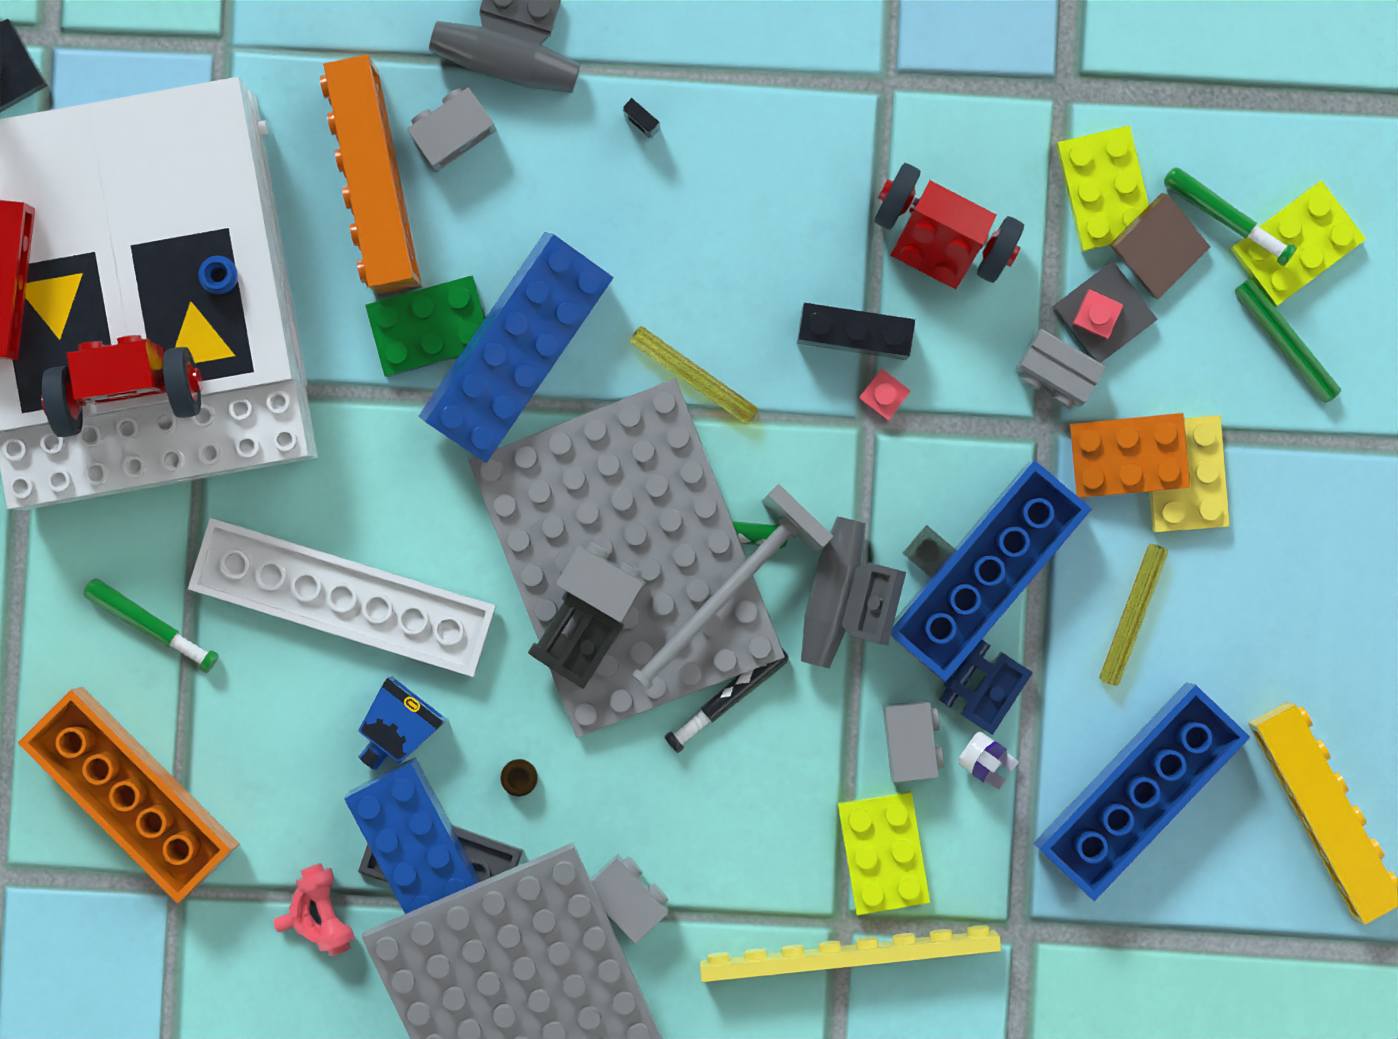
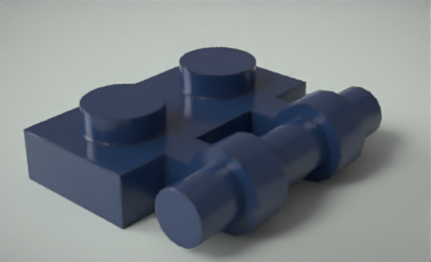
M981 640L962 662L953 678L949 677L943 686L946 689L938 700L951 708L957 697H962L968 702L960 714L993 735L1033 672L1003 652H999L994 662L990 663L983 657L991 645ZM976 668L986 674L973 692L965 685Z

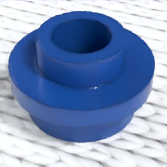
M212 256L201 264L198 277L200 284L205 290L212 294L221 295L228 293L235 287L238 280V270L230 259L224 256ZM217 269L225 271V278L221 282L213 280V273Z

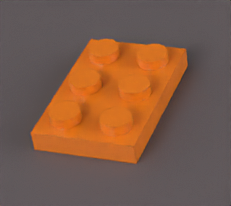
M1184 413L1070 424L1076 495L1079 498L1191 488Z

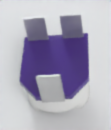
M978 732L959 756L958 764L980 781H987L1000 790L1006 779L996 773V770L1000 765H1003L1013 772L1019 761L1006 752L1007 749L997 741L992 740L983 732Z

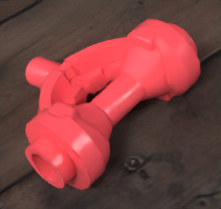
M322 863L301 870L302 877L296 880L298 888L289 906L290 913L274 919L275 929L277 932H282L295 928L297 934L303 935L309 941L316 943L320 952L328 951L329 956L349 950L351 948L349 942L355 939V935L349 925H344L336 917L329 898L331 886L334 884L332 868L324 869ZM311 900L316 904L322 921L321 925L317 924L310 915Z

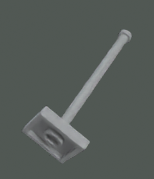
M780 484L762 500L780 519L778 521L780 526L641 671L637 669L632 674L647 690L653 686L651 681L791 535L793 537L798 536L814 552L823 548L834 537Z

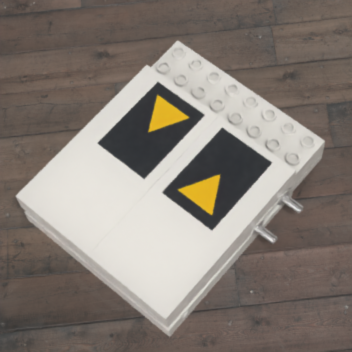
M239 77L0 119V200L24 202L35 208L18 361L0 359V471L7 509L29 510L318 458L305 387L308 386L264 142V135H269L266 120L261 121L257 96L251 90H247L246 84ZM224 256L235 264L238 270V280L235 287L228 293L221 295L212 294L200 284L198 277L199 268L207 258ZM217 269L213 273V280L215 282L224 280L225 271ZM141 335L142 339H150L152 343L162 346L164 352L177 347H187L190 350L196 368L200 370L203 383L201 410L198 415L186 418L176 417L169 403L167 393L96 405L86 403V406L82 407L83 425L80 434L69 437H57L53 433L42 407L43 373L45 370L53 367H69L67 352L79 351L78 344L102 341L103 345H117V338Z

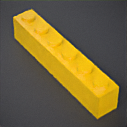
M1286 702L1249 722L1248 725L1353 918L1365 925L1397 908L1398 878L1392 871L1387 872L1381 861L1385 857L1383 850L1374 838L1369 839L1363 828V826L1367 825L1366 819L1356 805L1351 806L1345 795V793L1349 792L1348 786L1338 772L1333 773L1327 760L1331 759L1330 753L1325 744L1320 739L1315 740L1309 728L1313 726V723L1307 711L1302 706L1298 708L1296 704Z

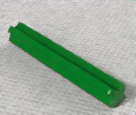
M1248 279L1235 289V294L1319 398L1326 403L1337 397L1341 392V388L1252 279Z

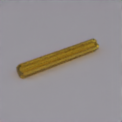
M640 326L632 335L630 341L634 346L743 423H751L758 413V408L646 328Z
M1149 544L1147 546L1099 676L1102 682L1113 686H1118L1121 682L1168 555V550L1156 544Z

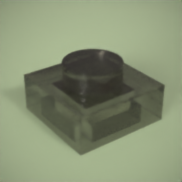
M925 525L902 554L927 576L932 577L955 548L928 525Z

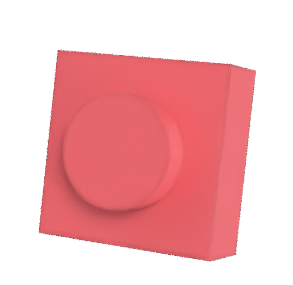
M1089 289L1072 325L1107 340L1124 304Z
M881 368L858 399L888 421L911 391Z

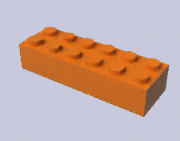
M368 54L323 63L325 75L320 76L321 89L324 98H328L333 112L327 113L328 124L331 134L336 135L340 145V149L335 150V159L339 172H343L344 177L347 179L348 186L342 187L345 206L347 209H351L355 219V223L349 225L351 238L354 246H358L363 260L357 261L360 280L362 283H366L367 288L369 287L378 295L422 287L379 71Z
M84 687L71 689L18 742L177 904L187 898L240 845Z

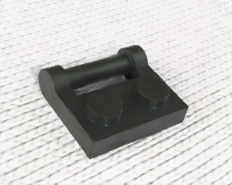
M566 591L561 598L564 601L539 642L532 644L528 654L584 689L621 632L624 624ZM577 609L585 614L558 658L550 651Z

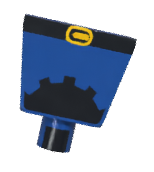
M393 676L388 677L380 688L358 730L364 737L370 740L358 758L373 770H377L388 755L398 763H401L447 721V718Z

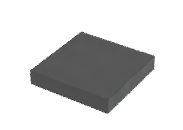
M1111 261L1052 306L1088 355L1099 363L1103 362L1158 320L1114 261ZM1089 289L1124 304L1107 340L1072 325Z

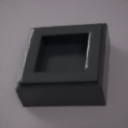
M632 97L623 106L624 117L648 138H653L660 130V122Z

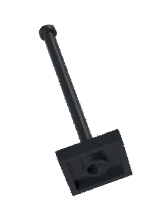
M9 19L0 22L1 113L48 86L16 27Z

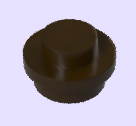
M514 759L504 766L500 780L502 787L507 793L520 797L534 790L538 781V773L531 762L525 759Z

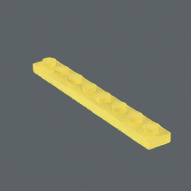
M979 925L968 927L967 933L952 934L950 929L930 931V937L915 938L914 933H902L893 935V941L878 942L877 937H864L856 939V945L841 946L840 941H826L818 943L819 948L804 950L803 945H788L781 947V952L769 954L766 953V949L759 948L744 951V956L729 958V953L719 952L708 954L707 960L700 961L701 982L1001 951L1000 936L995 930H989V926Z

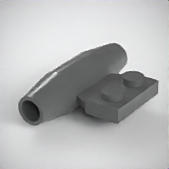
M482 0L479 11L482 26L436 21L429 44L430 51L471 71L528 88L573 93L581 65L541 45L551 36L561 0Z
M839 516L836 517L830 531L834 537L823 547L819 556L804 615L802 662L830 668L846 631L850 634L849 636L888 646L906 572L869 562L863 565L866 523Z

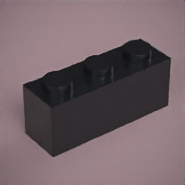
M804 302L796 344L907 360L911 353L916 319Z

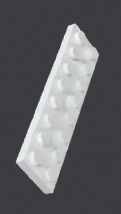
M215 518L209 519L188 589L471 677L475 676L496 608L494 604Z

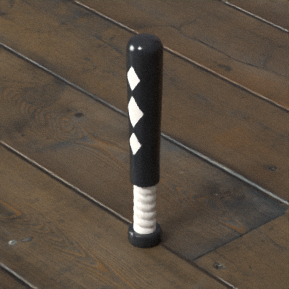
M782 648L785 655L784 658L738 675L701 707V711L690 719L688 723H685L675 733L668 732L664 738L675 752H681L684 749V742L692 738L708 722L713 723L726 711L782 668L789 660L785 650Z

